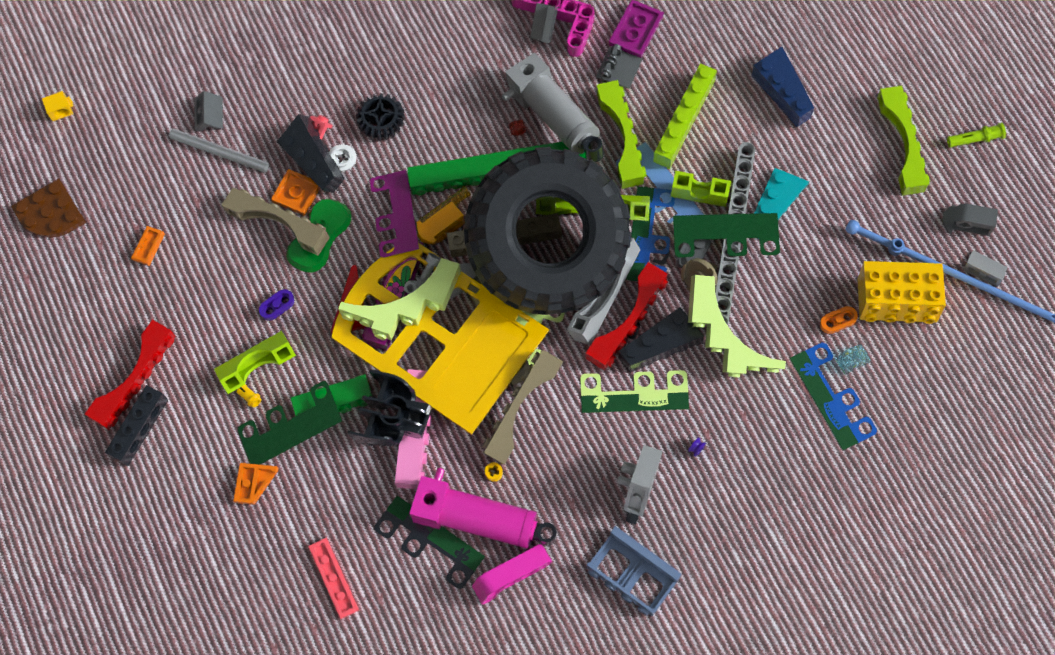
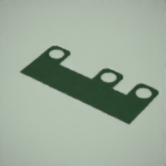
M777 213L673 216L674 247L677 257H693L695 254V239H727L728 255L745 256L747 254L746 238H759L762 255H778L780 253ZM773 241L776 244V249L773 252H767L764 249L765 242ZM733 242L742 243L743 250L740 253H735L731 250ZM680 244H689L691 247L688 254L680 253L678 250Z
M322 381L310 389L316 406L287 421L281 405L268 410L265 416L270 430L266 433L259 435L253 420H249L238 427V433L250 464L261 465L342 422L326 381ZM320 386L325 387L327 391L326 396L322 399L317 398L315 395L316 389ZM275 410L281 413V420L277 423H273L270 419L271 413ZM247 425L252 426L254 429L253 435L249 438L243 435V429Z

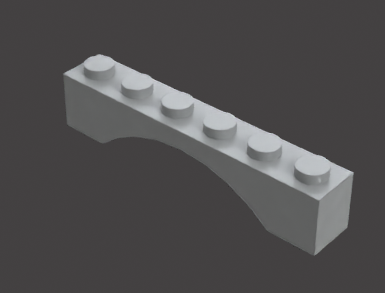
M631 237L630 247L627 250L626 262L622 271L614 279L611 287L573 316L567 331L575 341L587 345L592 344L640 252V248L634 238Z

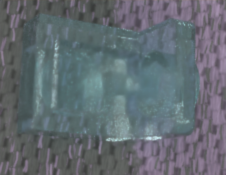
M862 345L846 349L835 359L845 375L855 368L867 365L872 361Z

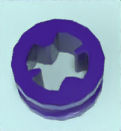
M699 437L688 449V452H693L695 457L700 454L707 444L706 442H701Z

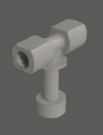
M429 253L425 259L428 264L421 277L416 276L417 281H408L404 286V291L410 294L424 284L434 267L438 266L441 258Z

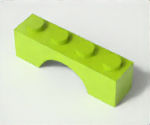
M280 331L216 367L214 371L229 394L245 385L248 375L259 366L268 363L280 365L296 356L283 332Z

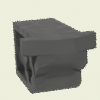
M959 204L957 207L952 205L943 213L942 221L947 233H952L954 229L990 236L996 227L998 209L972 204Z

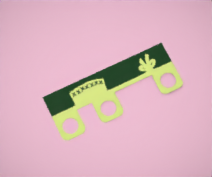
M683 370L669 371L667 373L668 389L655 390L654 374L652 372H636L634 374L635 391L601 392V377L599 374H583L581 376L582 413L689 409L687 373ZM674 374L682 375L684 381L681 385L676 386L672 384L671 377ZM641 375H646L650 378L648 386L642 387L638 384V378ZM588 377H594L597 380L595 388L589 389L585 386V380Z

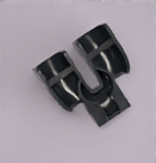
M370 369L369 373L379 382L381 389L377 398L363 395L362 400L372 408L381 410L390 408L398 410L396 416H387L381 412L359 407L357 411L368 422L365 434L347 431V435L357 443L367 446H394L401 442L403 435L421 439L426 429L432 406L416 402L414 389L404 379L390 373Z

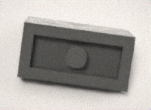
M542 3L536 4L530 35L531 39L551 43L558 7Z
M203 91L194 98V130L201 132L208 126L221 130L223 128L222 96Z

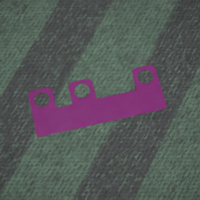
M407 170L371 178L370 188L372 192L389 189L393 212L392 214L379 216L375 219L376 230L382 232L395 229L396 239L383 241L379 244L380 256L388 257L419 249ZM377 179L385 181L384 186L381 188H375L373 183ZM388 218L391 221L390 225L386 228L379 226L380 220ZM385 244H393L394 250L391 253L383 252Z

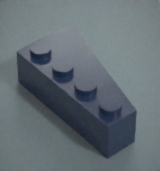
M783 46L754 64L751 76L796 127H799L812 117L814 106Z

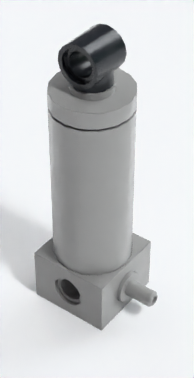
M536 53L531 54L505 71L510 90L502 94L504 101L514 97L524 109L530 106L569 150L579 154L585 152V157L589 161L592 159L594 162H598L603 158V145L599 138L600 130L552 80L550 68Z

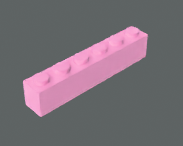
M408 369V373L417 379H421L427 372L424 370ZM416 397V399H415L416 402L425 403V402H423L422 400H420L419 398ZM431 415L429 417L427 426H431ZM427 426L421 439L403 435L399 443L395 476L397 488L417 489L421 476H425V472H422L423 464H427V453H425V445H429Z

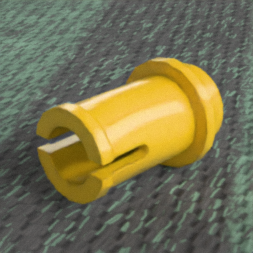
M246 384L241 387L245 392L238 388L237 394L248 402V406L255 408L261 403L260 395L258 393L255 394Z

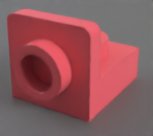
M322 115L318 117L311 116L312 125L318 130L322 140L327 128H332L333 125L328 122V118Z

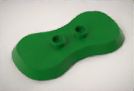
M322 199L314 204L310 210L308 220L315 225L318 223L324 226L330 238L318 256L304 250L297 238L293 239L286 251L288 262L293 267L310 273L324 267L328 261L332 243L351 223L352 214L349 208L334 199Z

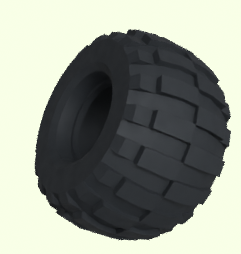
M542 147L526 152L521 151L509 156L497 166L495 165L485 175L478 187H476L469 202L465 217L464 240L472 269L482 282V285L491 294L515 309L532 314L549 315L561 314L584 307L611 287L612 282L621 273L626 262L625 257L630 247L632 233L629 231L630 214L628 206L624 204L620 194L621 190L614 179L611 180L602 171L603 168L592 159L589 161L579 156V153L571 150H556L550 147ZM547 196L558 197L570 203L578 212L583 225L582 239L577 250L566 260L551 264L541 263L529 257L520 247L516 236V223L523 208L531 201Z

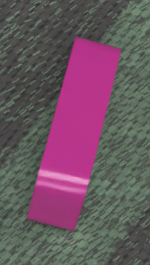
M539 544L479 576L472 585V589L481 604H486L497 597L501 591L544 569L552 563V560L543 545Z

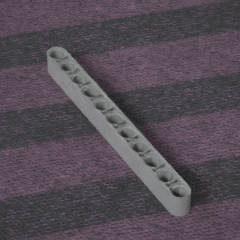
M749 142L742 143L738 149L728 214H746L755 156V147ZM743 152H748L750 155H744ZM744 168L747 172H742L739 169ZM737 185H742L745 188L740 189L737 187ZM734 202H740L742 205L738 206ZM724 239L715 294L718 305L726 307L725 310H720L728 326L739 256L728 257L726 255L727 239ZM733 242L731 250L739 253L741 243ZM723 270H729L732 274L727 275L723 273ZM726 287L729 291L722 292L720 288Z

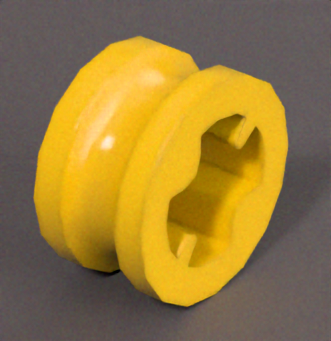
M492 462L485 467L487 479L496 482L502 478L503 471L500 464ZM497 468V472H499V474H494L493 476H490L491 473L489 472V470Z

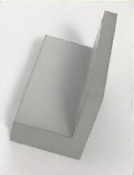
M972 251L963 270L998 287L1006 275L1007 266L976 251Z

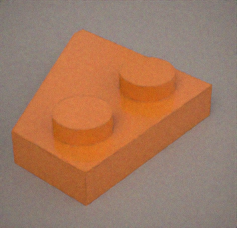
M240 463L233 501L240 504L255 505L279 468L277 466Z

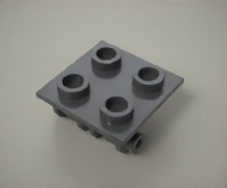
M615 44L608 48L596 78L608 82L618 80L619 86L630 89L643 58L622 52L621 46Z

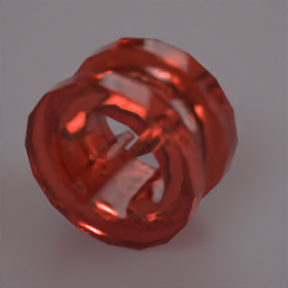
M515 120L509 124L511 135L519 136L526 132L523 120Z

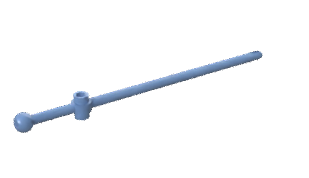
M850 220L845 228L848 234L853 235L857 233L888 247L889 253L893 256L904 254L921 263H940L905 247L904 241L900 238L891 241L860 227L859 222L856 220ZM943 264V273L1055 323V314Z

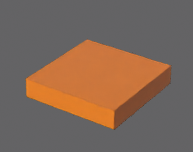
M288 169L271 200L275 204L305 216L320 187L311 178Z

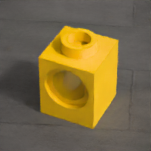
M63 91L42 98L46 112L52 121L73 114L71 108L74 106L70 96L66 97Z

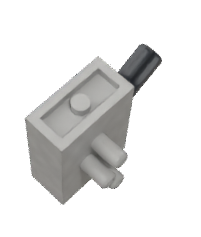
M643 445L637 465L624 461L621 467V472L633 475L632 479L618 476L617 479L618 484L629 487L623 511H627L626 521L630 524H636L639 516L643 517L663 452Z

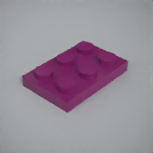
M631 0L609 40V45L614 46L618 44L621 46L622 51L642 58L664 17V12Z

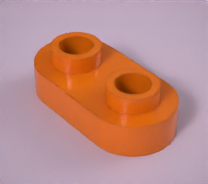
M845 306L825 314L820 321V328L827 334H833L855 324L858 318L857 311L853 307ZM844 316H849L850 320H845ZM826 323H831L833 327H828Z

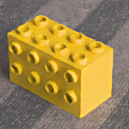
M863 262L857 279L859 320L867 322L878 320L888 323L895 321H904L905 323L924 322L926 324L938 322L946 306L943 263Z

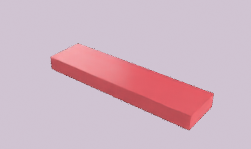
M324 538L309 545V550L340 619L359 611L328 539Z

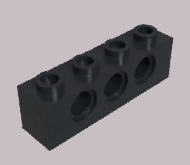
M146 385L105 453L128 467L167 404L168 399L166 396Z

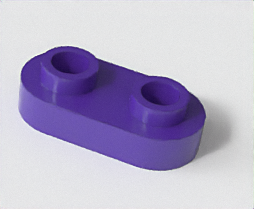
M283 289L264 301L259 307V313L262 318L271 321L290 309L295 302L292 292ZM284 299H288V302L282 303ZM268 310H273L271 314H267Z

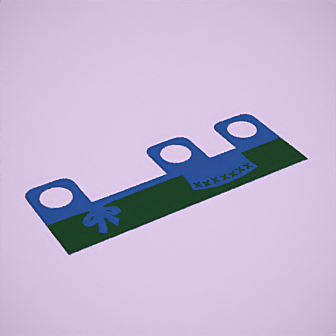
M637 186L636 196H650L649 221L633 220L631 237L636 241L640 252L626 277L628 281L638 282V276L649 262L650 253L667 254L669 252L670 238L652 235L655 206H674V197H672L669 203L660 201L662 193H669L671 195L672 190ZM656 240H664L666 248L664 250H657L654 246ZM654 265L667 273L665 266Z
M820 343L791 357L790 360L842 450H845L874 436L877 433V428L869 417H864L854 423L850 422L845 412L857 407L860 404V399L852 388H847L834 394L818 367L832 360L833 354L826 343ZM818 348L826 349L828 352L827 358L818 359L815 355ZM850 393L854 396L855 401L852 405L843 403L842 396L844 394ZM867 422L871 425L872 430L869 434L860 432L859 425L861 423Z

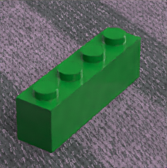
M366 375L329 385L340 413L349 412L351 408L357 406H368L362 400L363 395L373 397ZM325 387L315 391V395L319 399L324 398L327 393ZM311 392L291 397L295 416L316 406Z

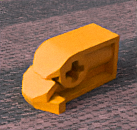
M451 201L422 223L420 220L416 222L417 237L426 244L435 245L447 237V233L454 232L465 224L464 215Z

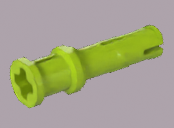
M1002 122L996 126H983L981 130L949 136L947 144L949 148L979 141L987 143L992 139H1005L1006 129Z

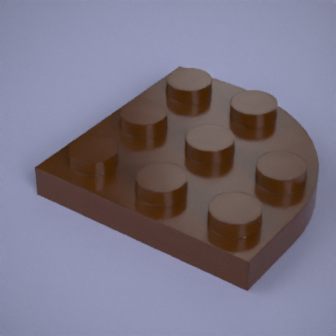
M59 178L11 206L20 223L26 230L36 236L60 237L87 223Z

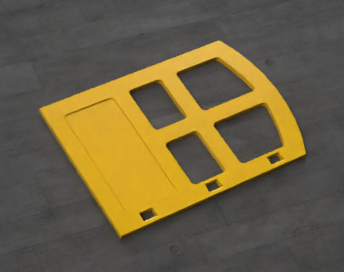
M418 243L419 249L380 257L358 279L344 303L362 305L368 295H371L383 304L401 299L378 284L379 280L409 257H414L427 266L428 262L422 259L421 256L423 253L427 255L435 253ZM394 247L386 253H391L394 250ZM462 271L454 289L456 287L462 289L480 303L455 334L433 321L432 317L437 311L431 310L426 306L419 325H407L384 354H381L354 336L351 330L355 320L348 321L342 318L339 312L332 333V339L378 371L390 373L404 379L414 389L417 398L432 406L433 409L471 435L549 332L548 328L521 310L505 304L491 294L482 284ZM470 284L479 289L476 294L468 289ZM518 316L528 321L525 326L516 321ZM421 332H425L445 345V349L421 379H417L398 366L397 362Z

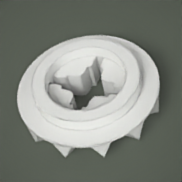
M340 144L334 146L329 151L331 158L335 160L342 172L351 169L356 164V153L348 145ZM345 154L346 161L340 162L338 158H342Z

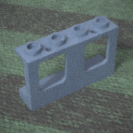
M616 526L591 562L587 563L588 574L595 579L600 578L605 581L604 585L613 592L617 590L622 594L621 598L629 604L631 602L639 606L637 609L646 616L650 614L652 617L682 575V573ZM611 549H615L630 561V564L616 582L597 569ZM643 573H648L663 585L662 590L650 606L630 593Z

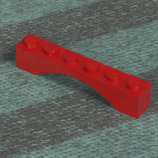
M649 262L646 264L638 276V298L630 316L615 330L606 335L596 337L585 353L586 360L604 371L608 366L612 367L617 357L615 355L626 346L628 336L632 337L634 335L639 320L643 321L648 313L646 311L647 308L655 304L658 299V292L666 288L668 273Z
M152 319L141 334V352L132 373L115 390L95 398L85 412V415L108 431L111 427H114L122 411L129 407L132 397L140 391L144 380L151 376L154 366L162 360L166 349L173 345L174 338L176 337L174 333Z

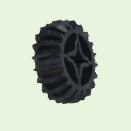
M380 93L379 97H376L373 94V98H366L367 102L361 101V107H358V113H356V122L360 131L364 132L366 137L371 136L372 140L378 137V140L381 141L382 137L388 140L389 135L395 137V132L400 133V127L404 126L405 111L401 102L397 101L395 96L391 98L387 94L383 97V94Z

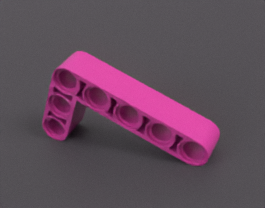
M511 0L515 8L535 13L537 3L558 7L556 19L573 24L567 39L568 54L578 57L583 53L594 23V8L592 5L576 0Z

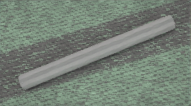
M171 129L169 137L175 141L264 173L269 169V163L176 129Z

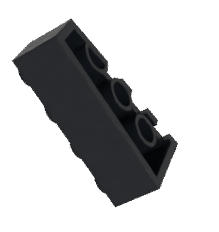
M298 114L278 139L277 143L323 191L334 193L345 178L335 160L331 158L327 146L320 139L318 130L312 125L311 118Z
M679 307L619 350L618 359L631 373L651 365L655 361L666 359L670 355L688 350L692 346L703 344L704 335L697 327H693L694 323H688L687 314Z

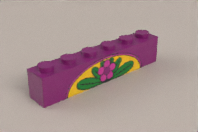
M409 257L389 271L387 276H384L382 286L399 298L407 296L408 293L404 291V286L408 281H414L421 262L414 257ZM376 299V301H375L376 305H381V304H383V303H381L380 301H378V300ZM372 326L365 327L362 335L365 343L371 347L387 351L392 340L378 339L373 334Z

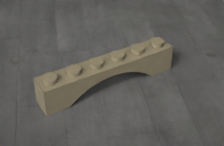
M233 187L221 205L227 214L242 221L264 218L282 223L295 233L299 244L304 250L317 256L330 238L326 228L321 224L317 223L315 225L303 216L299 218L288 209L284 211L275 203L271 202L269 204L259 196L253 197L244 189L238 190Z
M541 350L540 353L536 352L531 362L534 364L530 370H525L521 377L524 380L520 387L516 386L511 395L514 397L511 404L507 403L501 412L504 414L501 421L497 420L492 428V431H494L492 437H487L482 445L484 454L502 464L506 463L514 449L513 425L521 403L536 387L554 379L563 363L562 360L545 350Z

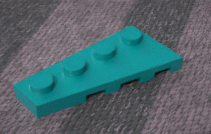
M774 168L754 214L777 213L779 220L790 205L799 197V194L808 186L809 181Z

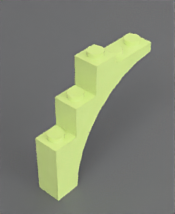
M441 258L435 271L427 281L407 296L387 304L373 306L341 302L338 308L342 318L348 321L356 320L363 326H372L371 329L376 338L392 340L400 320L406 325L412 326L414 324L418 326L426 306L434 311H445L461 272L460 264Z
M691 276L688 323H694L693 327L703 328L707 324L705 348H711V352H723L724 349L723 372L728 373V377H740V374H746L747 367L750 371H760V368H767V372L779 373V369H785L786 361L771 359L756 353L744 345L732 333L718 307L714 276Z

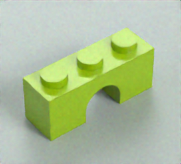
M675 171L670 197L726 207L731 181L712 177V181L704 183L695 180L692 173Z

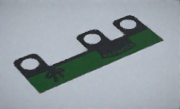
M396 496L375 524L374 530L384 538L389 539L400 524L411 533L403 542L402 550L411 557L417 558L427 544L431 545L455 562L447 574L446 580L457 589H462L485 556L442 526L440 529L414 523L410 516L412 505ZM385 520L390 521L393 525L392 530L388 533L380 530V524ZM415 539L419 541L420 548L418 551L411 552L408 550L407 544L410 540ZM457 570L462 571L465 575V579L461 583H455L452 580V574Z

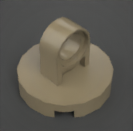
M691 259L682 267V282L685 281L688 286L687 290L690 291L691 276H714L716 287L718 283L717 266L704 259Z

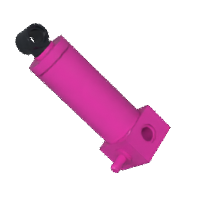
M437 468L434 479L425 476L420 478L410 510V516L414 523L440 529L442 525L528 549L530 541L533 540L538 541L543 546H550L557 539L555 526L547 522L538 523L536 521L537 512L528 511V509L450 489L449 483L442 481L444 469ZM434 501L433 504L427 505L428 502ZM545 530L552 532V536L548 539L541 536V533Z

